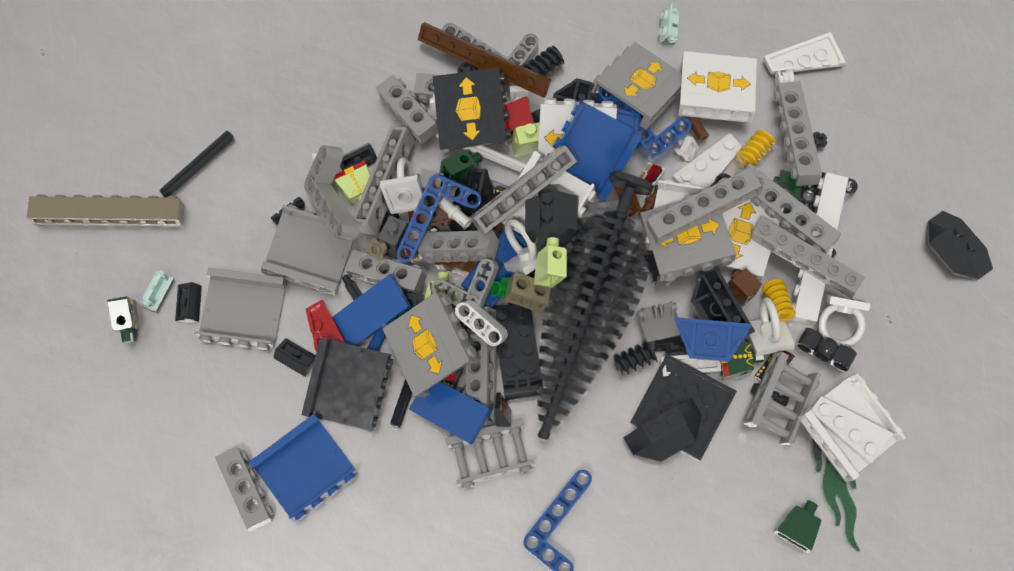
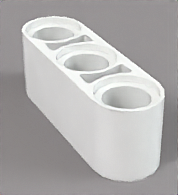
M466 300L456 306V316L490 346H497L507 339V330L476 302ZM464 305L469 308V315L464 312ZM479 318H481L484 321V327H481L479 325ZM494 331H496L499 334V340H496L493 337Z

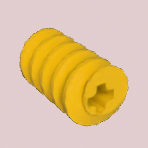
M757 130L750 137V140L741 147L740 151L736 153V159L744 168L749 163L757 166V160L761 161L763 159L762 155H767L766 150L770 151L772 149L771 145L774 146L777 142L768 132Z
M772 279L766 282L762 287L764 297H768L773 301L779 321L785 322L793 319L796 312L793 309L794 306L791 303L792 301L782 279Z

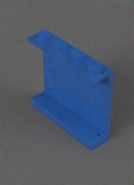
M580 101L579 105H574L570 113L573 116L570 121L566 120L561 129L563 134L560 138L557 137L552 147L554 150L560 146H566L577 162L568 168L566 172L589 185L593 183L598 199L605 202L614 186L609 180L610 173L613 171H623L642 135L638 130Z
M315 414L311 415L249 461L252 468L257 471L288 514V518L293 522L295 520H302L307 515L306 512L312 507L313 509L318 508L323 503L324 498L328 495L330 497L335 495L340 490V486L344 483H351L358 473Z

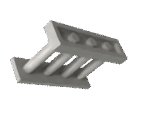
M784 352L772 355L743 424L748 427H755L761 424L782 436L779 442L780 445H792L797 438V430L801 423L797 417L807 409L814 391L819 386L821 374L812 373L806 376L787 365L786 361L789 355ZM784 371L804 383L801 393L780 382L781 372ZM774 389L797 401L793 411L772 400L771 396ZM769 406L790 418L786 428L764 417L766 407Z
M522 418L511 420V427H496V425L481 429L473 443L481 474L469 477L462 450L464 448L463 445L469 443L457 436L445 438L448 449L452 448L457 458L462 478L456 480L458 487L462 486V489L470 488L476 482L517 471L526 473L531 471L532 467H535L534 460L527 461L520 433L524 429ZM510 433L513 437L520 462L512 466L507 464L501 442L502 435ZM488 438L493 440L500 469L493 471L488 470L481 444L483 440Z

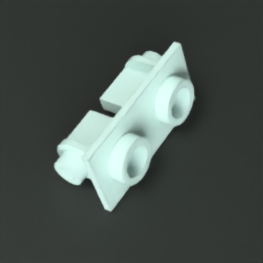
M672 3L663 9L660 14L659 43L668 40V43L672 44L677 40L678 28L672 25H678L680 13L677 8H672Z
M156 271L139 305L156 312L174 278L166 275L167 273L164 271Z

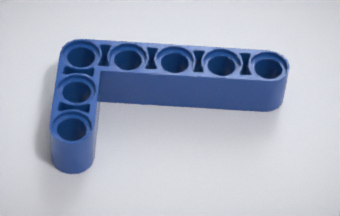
M600 87L596 96L599 103L602 104V101H612L613 104L620 106L622 110L635 112L632 107L608 92L610 97H604L602 92L608 91ZM682 117L656 136L649 127L645 130L640 126L642 121L640 118L638 131L644 134L646 139H641L637 148L648 160L655 161L685 138L691 130L692 124L689 119ZM678 125H682L685 131L679 130ZM664 136L670 137L672 142L665 141ZM650 147L656 148L658 153H652Z
M441 174L431 175L397 248V258L404 263L410 262L413 259L441 196L469 208H476L481 204L480 194L476 190ZM434 178L442 179V186L439 188L433 187L431 184ZM452 186L460 188V193L457 196H452L449 193ZM470 194L477 195L478 199L474 204L467 202V197ZM426 196L434 197L435 201L432 205L424 203ZM424 213L427 216L426 221L423 223L417 222V214ZM416 231L419 237L416 240H411L408 238V233ZM403 248H407L411 251V254L408 257H402L400 251Z
M579 470L574 474L524 538V549L550 571H559L558 568L561 564H567L570 567V571H574L573 563L546 541L589 488L592 476L587 470ZM581 475L586 476L588 483L584 485L579 484L577 477ZM567 491H572L575 493L576 498L574 500H567L564 494ZM556 506L561 507L563 514L555 516L552 513V509ZM543 522L549 523L551 526L550 531L542 532L539 528L540 524ZM535 538L538 541V546L536 548H529L526 543L527 540ZM545 551H551L554 554L552 561H545L542 555Z

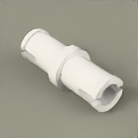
M444 196L440 198L437 206L445 211L451 220L454 219L463 229H467L472 222L470 218L461 211L458 205L455 206Z

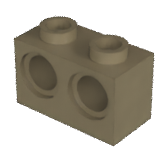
M514 272L508 281L504 301L541 313L549 303L551 288L534 285V278L524 273Z

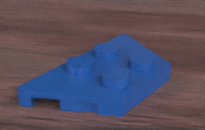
M675 317V323L690 359L730 362L752 325L748 323Z

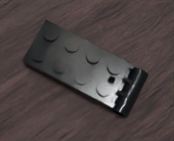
M515 304L492 307L496 310V321L508 333L507 339L497 345L505 401L544 396L538 393V386L543 388L542 380L538 379V373H541V369L539 366L532 312L522 316L523 310H520V306ZM496 332V340H499L500 336Z

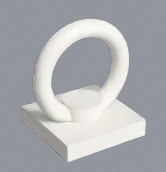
M402 157L398 160L396 179L380 181V188L391 214L415 210L423 189L418 175L413 174L411 164L406 158ZM425 197L424 203L428 205L427 199Z
M508 219L505 223V233L509 243L518 255L504 263L507 271L527 275L536 269L538 245L535 242H531L525 232V226L516 219ZM512 227L521 233L528 247H521L515 238Z
M825 293L823 301L831 305L824 309L819 318L818 328L819 332L823 334L822 338L829 337L835 340L838 345L843 344L848 347L856 344L862 338L866 327L865 317L861 310L869 311L871 303ZM838 311L854 314L858 322L856 333L847 340L833 338L826 328V322L831 313Z
M764 297L760 303L761 319L750 321L755 333L749 335L748 338L756 357L793 349L795 346L786 323L779 321L773 301L768 297Z

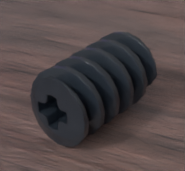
M552 45L546 51H542L540 55L535 56V60L531 59L529 64H524L523 67L547 77V70L553 73L552 66L558 69V62L561 65H564L565 62L560 51Z
M645 341L642 342L641 346L635 345L634 349L628 348L627 352L621 351L620 356L619 354H614L613 356L615 369L621 378H623V371L630 375V368L637 372V365L643 369V362L650 366V359L655 363L658 361L654 350Z

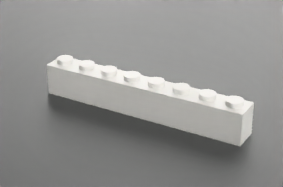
M826 172L823 178H820L819 184H817V189L820 190L819 195H816L814 198L813 206L816 207L815 214L837 230L849 177ZM811 232V235L813 237H821V234L819 232ZM833 247L827 252V255L830 257L832 256ZM799 268L797 277L800 280L799 284H796L794 287L793 295L796 298L795 302H792L796 315L791 320L813 326L818 320L825 283Z

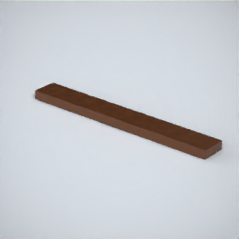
M426 22L421 24L418 41L482 70L499 67L501 72L505 73L506 81L543 98L546 97L551 79Z

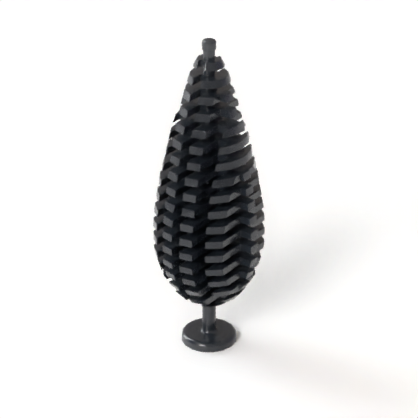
M611 172L609 175L610 182L616 187L623 189L616 211L603 212V215L606 216L604 219L595 215L586 219L588 224H580L577 235L569 241L572 242V248L568 246L563 247L567 250L568 254L567 275L560 284L551 288L555 290L554 293L556 295L550 294L549 302L555 307H546L544 313L554 320L561 319L565 321L564 324L568 326L559 325L558 321L543 319L542 326L551 332L561 333L560 336L564 338L554 337V334L541 333V340L546 343L555 344L557 348L565 351L568 350V352L555 351L547 346H540L539 349L541 354L553 357L556 361L564 362L561 365L539 359L540 367L549 369V371L559 375V378L538 373L539 380L556 386L554 391L538 386V393L551 398L550 403L537 400V406L547 410L545 416L538 414V420L543 422L541 430L539 429L538 438L542 440L549 439L552 426L558 427L562 423L555 420L556 414L567 417L571 412L559 407L560 402L575 406L579 401L565 395L564 391L567 390L581 395L587 391V389L581 388L579 385L568 382V379L579 380L587 384H592L595 380L593 377L584 375L583 372L575 369L572 370V368H584L593 373H599L602 369L598 364H591L588 360L579 356H588L596 361L606 362L609 355L604 352H596L593 350V347L587 345L593 344L598 346V349L613 351L617 345L608 339L620 340L623 334L616 328L622 327L626 329L629 322L624 321L625 318L621 317V315L632 317L635 311L629 309V305L626 303L637 306L640 299L633 297L634 293L631 291L639 294L643 293L644 287L637 285L638 281L635 279L643 282L647 281L648 275L641 273V268L648 269V262L643 257V255L648 256L646 246L641 243L645 241L642 232L633 230L634 226L632 225H636V223L627 213L633 195H651L654 191V186L637 176L623 172ZM591 223L599 225L598 230L592 228L593 225ZM589 236L593 237L594 241L588 240ZM631 237H632V238H635V239H636L635 242H639V243L636 244V243L630 242V241H631ZM585 248L590 249L589 253L584 252ZM581 260L586 261L585 265L580 264ZM577 272L581 273L580 277L576 276ZM573 284L577 285L576 289L572 288ZM565 295L572 296V297H573V299H572L573 302L568 301V300H567V299H568V296H565ZM561 307L568 308V313H570L571 315L564 313V309H561ZM606 309L610 310V311H609V314H612L613 316L607 315V314H606V312H607ZM598 320L606 322L605 325L610 327L606 328L601 326L603 322H600ZM594 332L600 333V334H602L601 337L608 338V339H606V340L598 339V338H597L598 335L594 334Z

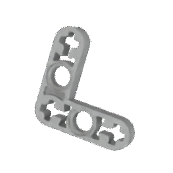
M483 259L477 267L468 291L449 281L439 279L433 282L431 287L432 293L439 292L448 295L455 306L466 300H472L483 308L498 272V264L492 259ZM489 265L491 267V271H487V268H485V266ZM480 280L485 283V288L482 291L477 289V283ZM439 285L449 290L448 293L441 291ZM456 291H459L461 299L456 302L453 295ZM464 305V310L470 312L469 308Z

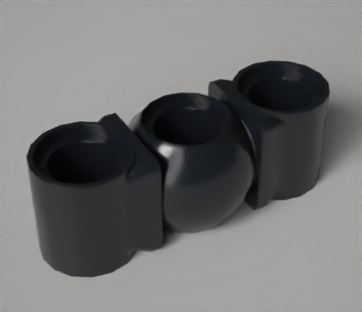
M812 328L804 330L796 344L800 350L811 355L815 353V356L822 361H831L830 365L835 366L841 371L846 372L849 370L857 356V352L854 349L843 344L838 345L835 340L829 337L822 338L823 334Z

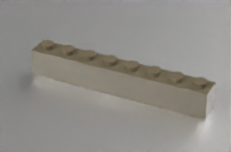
M38 194L36 196H29L27 219L33 224L182 226L184 204L176 196H168L167 198L149 196L148 198H141L140 196L132 195L129 198L119 195H112L111 197H103L101 195H93L92 197H85L83 195H74V197L55 195V197H48L47 195Z

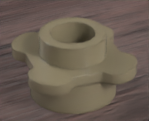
M376 238L371 239L368 254L377 257L378 260H383L387 252L386 243L381 240L378 241Z

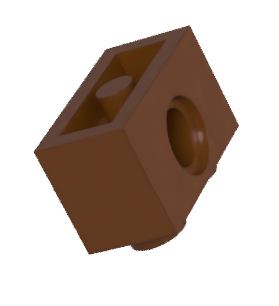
M747 268L741 272L737 270L727 283L741 307L745 306L755 297L762 286V283Z

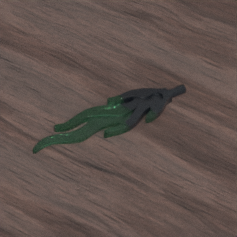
M812 439L811 450L816 465V473H819L822 468V450L815 440ZM825 455L822 484L824 497L834 514L835 526L837 527L841 522V513L836 502V495L840 499L845 511L846 538L852 548L859 552L860 549L853 534L857 516L856 506L849 494L847 483ZM856 479L849 481L852 490L856 489Z

